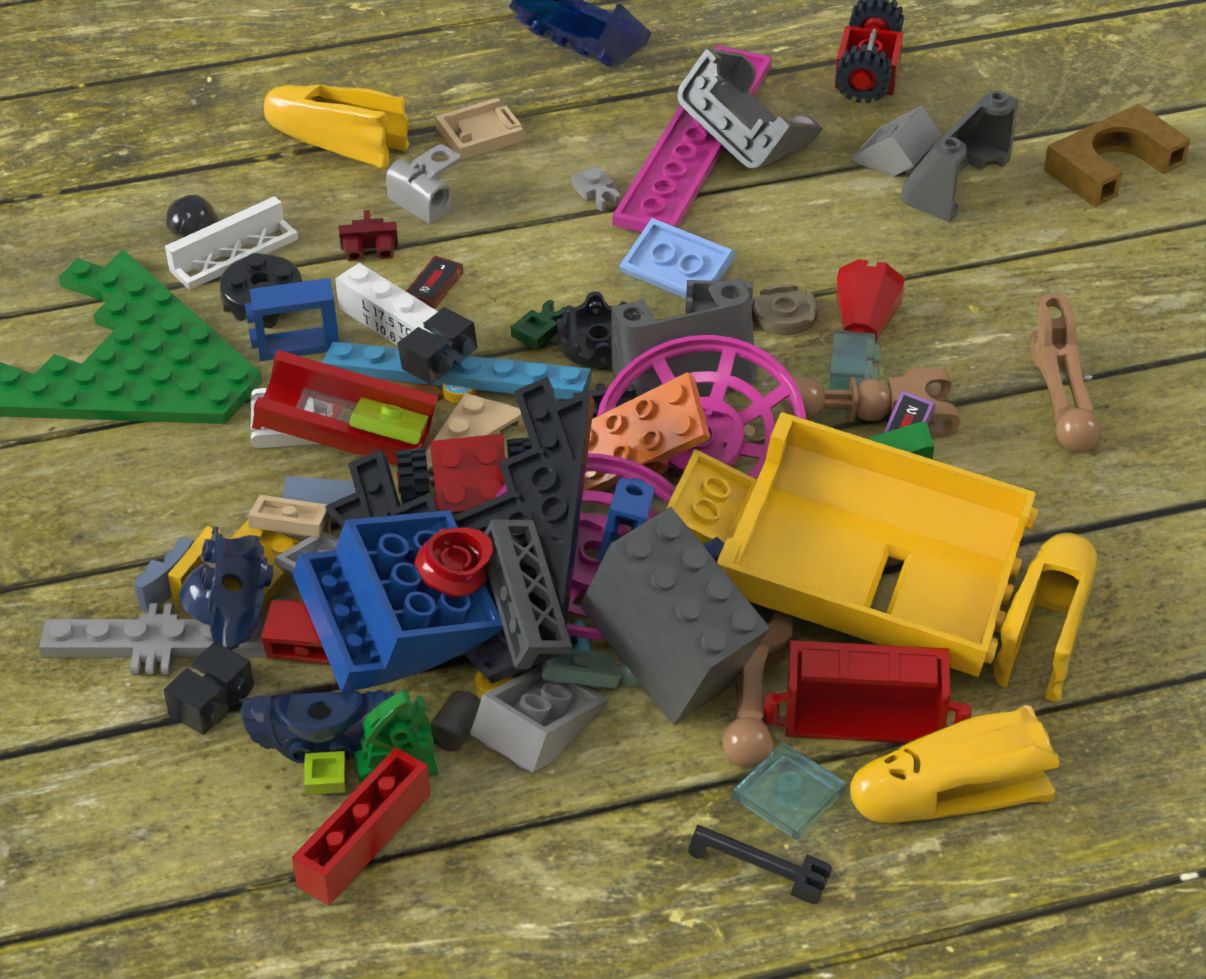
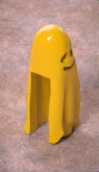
M291 84L275 87L265 96L264 115L268 123L278 131L302 142L383 169L390 165L388 148L406 151L409 147L407 140L409 123L405 113L406 99L403 96L398 97L366 88L326 85L296 86Z
M1059 533L1048 539L1041 546L1037 557L1030 563L1027 574L1014 596L1001 628L1002 647L993 660L994 676L1000 687L1008 688L1035 606L1038 605L1047 609L1068 613L1056 647L1053 660L1054 669L1045 699L1052 702L1062 700L1063 683L1068 673L1069 661L1097 568V552L1092 543L1085 537L1073 533Z
M1024 705L1012 712L975 716L960 721L952 726L911 741L894 752L872 760L855 773L850 785V797L859 813L875 823H901L986 812L1024 803H1051L1055 799L1056 790L1044 771L1059 768L1060 761L1058 754L1051 747L1048 733L1043 724L1038 721L1032 706Z

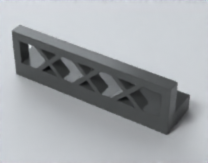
M492 519L484 534L492 540L493 554L485 566L515 669H530L539 654H568L572 648L534 520ZM510 533H525L528 543L527 547L524 548L512 540ZM522 560L536 570L537 577L535 580L521 571L519 563ZM531 592L545 601L547 609L544 612L530 602L528 595ZM540 624L555 633L557 641H542L538 630Z

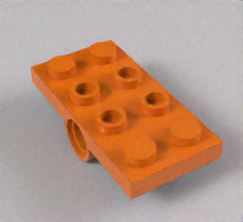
M687 372L593 418L588 453H601L621 457L641 464L659 475L664 473L669 467L667 459L711 439L695 377ZM586 471L584 490L602 491L617 484L618 479L624 477L599 471Z

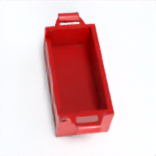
M790 640L787 692L778 694L768 693L765 695L763 721L767 725L775 724L785 727V736L909 743L949 727L946 725L948 711L956 712L954 724L971 718L972 707L967 703H957L950 700L949 649ZM780 702H786V717L779 716Z

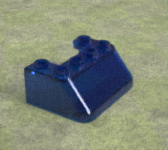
M512 0L508 7L517 15L516 20L528 26V30L542 38L547 34L551 36V41L562 47L570 44L574 46L573 50L585 57H589L592 54L597 57L596 60L608 67H612L613 64L620 65L645 46L652 34L620 4L616 5L613 13L584 0Z

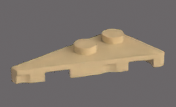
M465 393L434 440L501 434L500 430L515 422L520 426L524 421L520 409L517 407ZM429 446L426 451L428 476H430L429 472H433Z

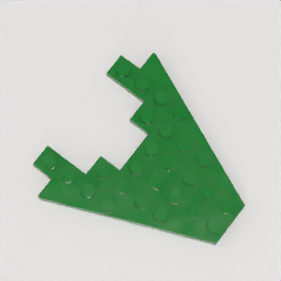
M121 250L105 267L77 258L59 276L61 287L105 302L93 314L95 324L113 330V332L82 364L53 354L35 374L0 362V417L226 424L251 396L252 391L262 384V376L257 368L126 251Z

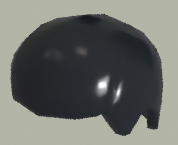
M198 195L181 197L175 200L167 210L166 224L168 229L174 234H181L185 237L218 222V217L211 204Z

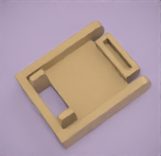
M499 98L435 116L436 129L451 149L460 154V161L518 144L526 139V131ZM455 132H459V133H460V137H459V138H458V136L455 134Z

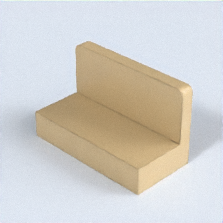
M259 495L248 514L249 527L277 531L297 540L304 541L311 536L319 538L322 531L331 535L330 514L325 508L327 504Z

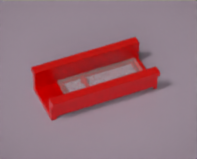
M277 350L273 360L270 382L264 397H257L254 404L252 428L261 430V427L361 456H367L381 449L386 455L388 463L398 466L396 450L424 448L431 428L438 396ZM364 397L429 416L419 443L414 445L351 427L349 422L352 412L360 399Z

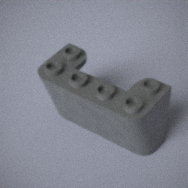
M739 278L709 285V292L718 307L655 321L645 300L611 307L612 370L617 377L630 362L649 349L678 338L696 335H717L732 337L754 345L750 296L742 279ZM734 291V299L725 298L722 296V293ZM628 313H639L643 317L639 320L631 321L627 320L624 316ZM691 352L667 359L666 362L674 377L687 372H717L722 352ZM736 356L731 375L752 384L757 379L756 364L748 359ZM653 367L643 372L630 384H634L636 388V397L662 385ZM697 384L699 396L710 395L713 384Z

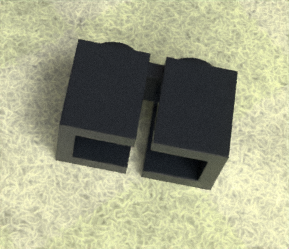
M445 307L423 323L424 328L430 332L417 327L397 343L402 369L431 385L452 369L453 363L458 364L478 348L474 322Z
M216 641L192 662L194 669L205 674L203 677L186 668L163 690L168 715L202 735L206 734L215 724L220 723L224 719L228 706L232 708L240 699L246 698L254 687L250 660Z

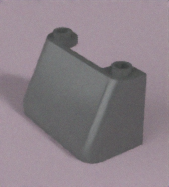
M706 48L681 83L677 94L678 101L693 118L743 165L748 168L765 167L810 145L817 138L823 128L812 118L798 116L792 121H789L785 116L776 118L748 92L755 80L756 71L753 64L742 53Z
M993 91L982 97L933 146L902 185L901 200L908 206L950 222L958 212V204L955 203L958 174L968 164L983 169L985 163L989 161H998V166L1004 167L1010 161L1019 99L1001 91Z

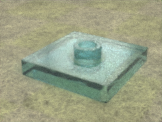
M781 742L763 763L759 764L733 789V799L795 840H798L846 791V782L791 746Z

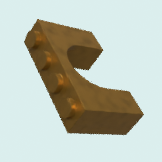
M1138 103L1048 145L1044 171L1095 208L1118 197L1122 176L1121 170L1099 154L1105 152L1129 153L1139 157L1164 175L1186 164L1191 139Z

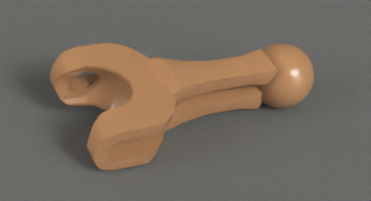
M1046 294L1040 298L1037 308L1039 330L1032 332L1029 348L1033 364L1041 371L1050 392L1055 423H1057L1056 436L1059 443L1071 452H1086L1098 443L1101 436V424L1093 413L1094 406L1088 397L1082 377L1079 346L1076 343L1074 312L1070 300L1065 295ZM1048 307H1057L1062 315L1056 319L1051 318ZM1059 368L1063 369L1069 383L1075 404L1073 409L1070 408Z
M774 610L772 621L767 623L770 630L735 680L737 695L736 718L726 728L722 738V747L726 757L733 764L742 768H753L761 765L770 756L773 748L772 734L766 724L761 721L764 717L762 705L763 670L775 666L783 660L786 654L787 643L792 636V615Z

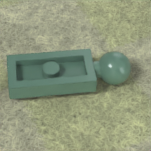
M571 649L568 654H561L538 664L543 680H549L556 684L573 683L586 685L590 688L606 687L614 689L617 688L618 682L627 688L641 686V683L624 662L620 664L615 663L612 654Z

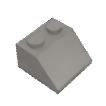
M921 105L879 127L851 158L854 163L892 177L904 171L906 174H910L919 165L920 159L924 158L933 148L936 141L942 136V133Z

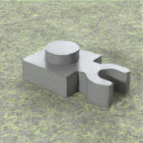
M598 166L571 175V186L586 202L595 199L598 210L606 211V201L612 202L616 207L619 205V192L613 189V181Z

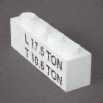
M361 263L356 264L335 278L339 309L393 344L397 345L401 339L417 327L430 332L424 328L423 323L438 311Z

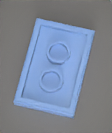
M651 218L619 265L621 273L686 299L687 280L720 281L736 256L735 251Z

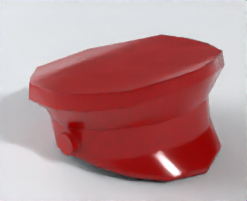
M443 528L423 544L415 558L414 565L427 586L453 598L469 596L477 592L487 580L485 565L493 554L492 540L477 529L452 528L446 530Z

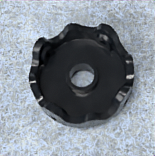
M260 253L250 254L248 257L236 261L224 271L220 279L223 310H231L238 321L245 320L247 318L245 303H251L249 289L302 282L297 266L283 257ZM279 314L262 316L264 328L274 327L277 324Z
M593 291L589 293L585 301L579 306H566L562 319H557L559 348L566 358L581 366L603 370L612 367L611 307L614 306L608 305L600 292ZM628 313L624 316L627 320L631 321L641 319L639 313Z

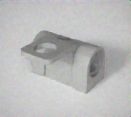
M440 144L414 159L412 163L405 159L396 160L386 174L388 199L428 224L437 221L453 211L451 188L439 181V174L460 162V154ZM436 155H446L449 157L444 162L432 160Z

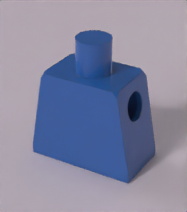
M639 478L618 479L604 530L598 561L602 562L610 544L622 537L617 534L619 525H628L632 528V531L647 521L655 490L652 485L646 484L645 481Z

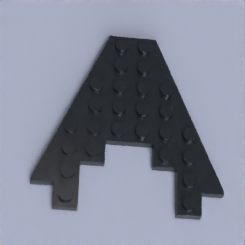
M544 377L514 391L532 448L499 462L508 492L456 514L453 518L458 528H472L483 533L492 519L534 520L564 622L567 625L595 402L590 392L586 391L558 403L552 383L548 377ZM381 449L348 463L356 493L325 506L326 511L342 528L345 521L349 519L440 511L437 499L431 492L400 505L387 457ZM510 533L512 540L524 548L527 547L528 543L525 533ZM522 560L519 563L521 571L535 580L537 577L536 570ZM486 569V578H487V580H486V582H485V585H486V587H487V589H488V591H489V593H490V596H491V598H492V600H493V602H494V604H495V606H496V608H497V604H496V601H495V597H494V594H493V590H492L491 583H490L489 576H488L487 569ZM533 592L528 595L530 602L544 612L547 609L543 599ZM540 624L538 630L541 640L557 641L555 633ZM504 629L463 653L491 683L525 670L515 669ZM539 654L532 666L561 654Z

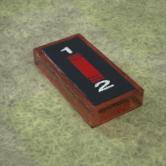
M434 256L406 292L431 308L436 309L464 273L463 264Z

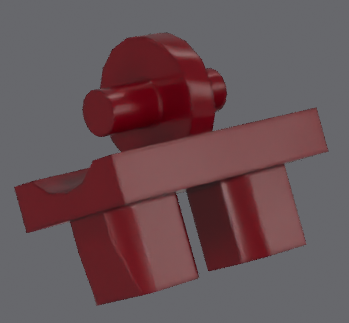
M364 210V219L352 220V225H338L341 250H344L347 261H360L364 259L363 249L376 248L377 258L392 259L394 257L395 247L398 246L396 221L384 222L383 218L371 219L370 210Z

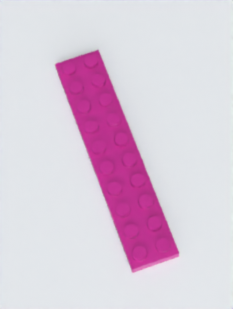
M717 45L715 47L716 50L742 53L753 64L756 77L748 92L755 96L772 67V57ZM681 105L613 213V226L643 232L651 218L679 228L725 147Z

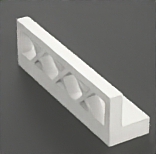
M274 196L166 245L165 250L169 271L188 290H191L221 276L230 265L248 257L250 254H268L298 240V233L284 220L282 203ZM277 230L284 233L278 237L268 236ZM247 244L257 245L252 249H241V247ZM219 257H230V259L224 262L214 261ZM193 269L202 270V272L192 277L186 274Z

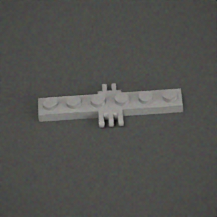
M150 603L148 614H140L139 619H45L39 650L41 657L131 658V675H140L142 663H146L145 670L147 675H155L157 663H161V674L170 675L173 658H197L213 643V638L210 632V625L203 624L196 619H180L179 614H174V603H165L163 614H159V603ZM258 619L257 627L251 634V638L245 643L239 644V647L232 649V651L244 658H267L261 639L266 619Z

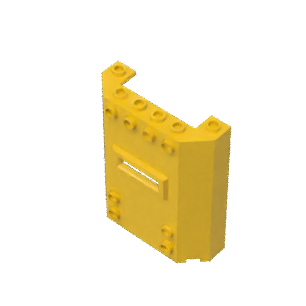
M781 412L771 434L766 460L733 538L727 537L717 563L749 602L880 645L949 649L950 668L979 677L983 663L992 664L998 646V639L992 637L993 632L1000 633L1006 611L1000 610V606L1008 607L1014 585L1009 584L1008 580H1016L1022 559L1017 558L1016 553L1024 529L1032 530L1039 509L1032 507L1036 492ZM889 556L904 561L887 612L884 613L872 609L870 606Z

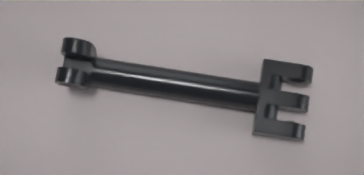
M699 824L696 826L688 849V853L692 857L702 859L707 846L794 881L795 883L790 895L811 904L819 903L822 896L821 891L825 889L827 884L826 878H829L832 872V866L829 863L808 854L801 867Z

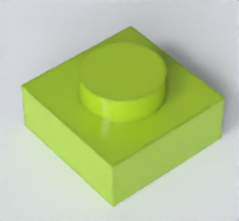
M345 751L305 753V795L346 792Z

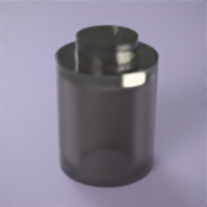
M453 691L430 722L434 744L450 752L460 750L470 735L481 702L475 694L469 691Z

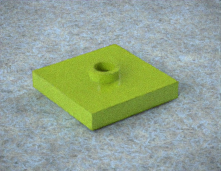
M362 397L352 412L349 425L416 445L419 443L426 428L429 416Z

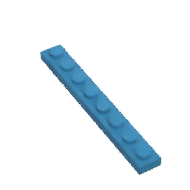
M332 342L322 361L325 364L377 379L431 385L402 369L398 348ZM467 356L458 364L453 363L452 369L432 385L442 386V384L473 388L474 390L514 394L515 390L548 377L552 383L556 398L568 400L573 398V393L588 391L592 375L589 368Z

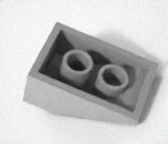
M538 666L483 694L470 734L482 741L487 748L498 751L513 760L519 768L534 773L555 761L605 708L608 699L585 685L573 683L556 684L549 680H543Z

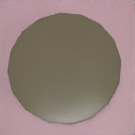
M776 284L765 287L760 291V295L754 297L752 301V318L755 323L765 331L777 335H794L804 332L812 327L817 319V300L809 291L805 290V293L799 291L798 286L792 284Z

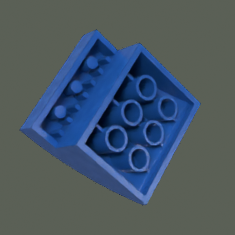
M450 510L349 519L345 521L335 550L299 554L293 576L341 692L370 688L418 674L471 650L503 630L499 612L485 584L477 592L469 596L453 598L427 586L414 565L420 548L435 533H438L443 528L446 530L458 528Z

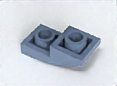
M180 537L173 550L167 552L164 562L151 560L145 571L137 576L134 592L138 596L141 611L148 613L150 603H159L161 605L172 596L168 573L192 546L194 540Z

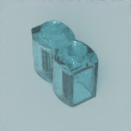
M843 330L834 331L829 390H848L850 377H855L856 385L863 380L871 378L878 380L879 367H873V364L879 365L881 344H875V334Z

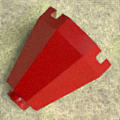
M858 259L838 270L836 299L843 335L856 345H867L877 341L902 304L905 278L887 263L877 262L876 267L867 266L868 260Z

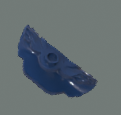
M213 527L211 538L205 539L202 547L201 561L206 563L197 566L186 577L179 595L183 608L190 616L203 624L210 625L213 642L216 641L232 650L238 648L239 644L248 641L257 627V621L264 601L263 586L269 587L271 584L273 565L268 564L267 557H264V546L259 543V536L248 535L241 538L226 539L223 538L222 534H218V527ZM231 577L239 581L242 588L238 591H231L226 589L221 581L223 578Z
M353 690L347 692L320 691L319 693L297 695L286 693L279 697L274 695L267 697L256 696L253 699L245 698L243 700L241 715L244 726L255 743H258L265 749H277L283 756L293 762L305 763V753L345 751L346 760H349L353 757L354 752L362 750L360 739H363L364 736L363 721L379 704L394 696L393 691L384 693V691L378 690L375 692L365 691V693L361 694L359 691Z

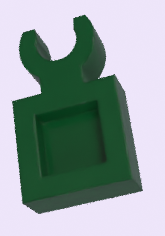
M548 300L543 304L540 313L531 309L511 326V337L538 350L557 334V319H562L566 307L554 312V301Z

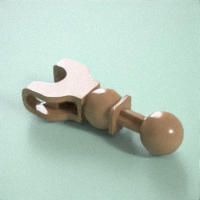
M915 367L901 377H889L887 385L883 381L873 378L863 380L856 385L855 377H850L848 390L823 389L819 382L807 376L793 378L802 396L807 420L816 417L823 408L847 409L849 422H854L855 416L868 422L882 420L884 417H887V422H889L901 392L905 391L936 404L928 423L931 437L950 436L960 425L956 407L951 403L942 402L948 396L952 383L949 373L941 368ZM932 383H939L936 386H929ZM787 397L781 402L782 407L787 414L795 416L793 406ZM933 419H948V420L943 421V422H936V421L933 420Z

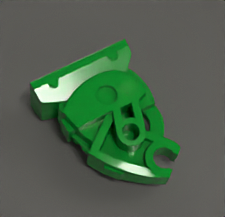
M402 690L379 704L363 721L364 736L363 739H360L362 750L354 752L353 755L359 785L395 747L427 764L429 777L439 775L432 750L434 739L429 719L425 714L426 705L423 696L418 695L416 700L411 703L409 693Z

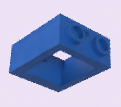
M330 278L249 289L251 303H245L248 324L255 323V328L249 329L251 348L259 349L260 361L274 360L277 350L297 356L323 353L328 351L332 342H339L335 302ZM320 308L322 327L265 335L262 316Z

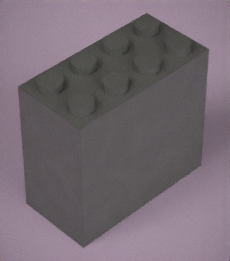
M672 507L667 508L610 544L580 604L585 614L673 725L730 688L770 630V627Z

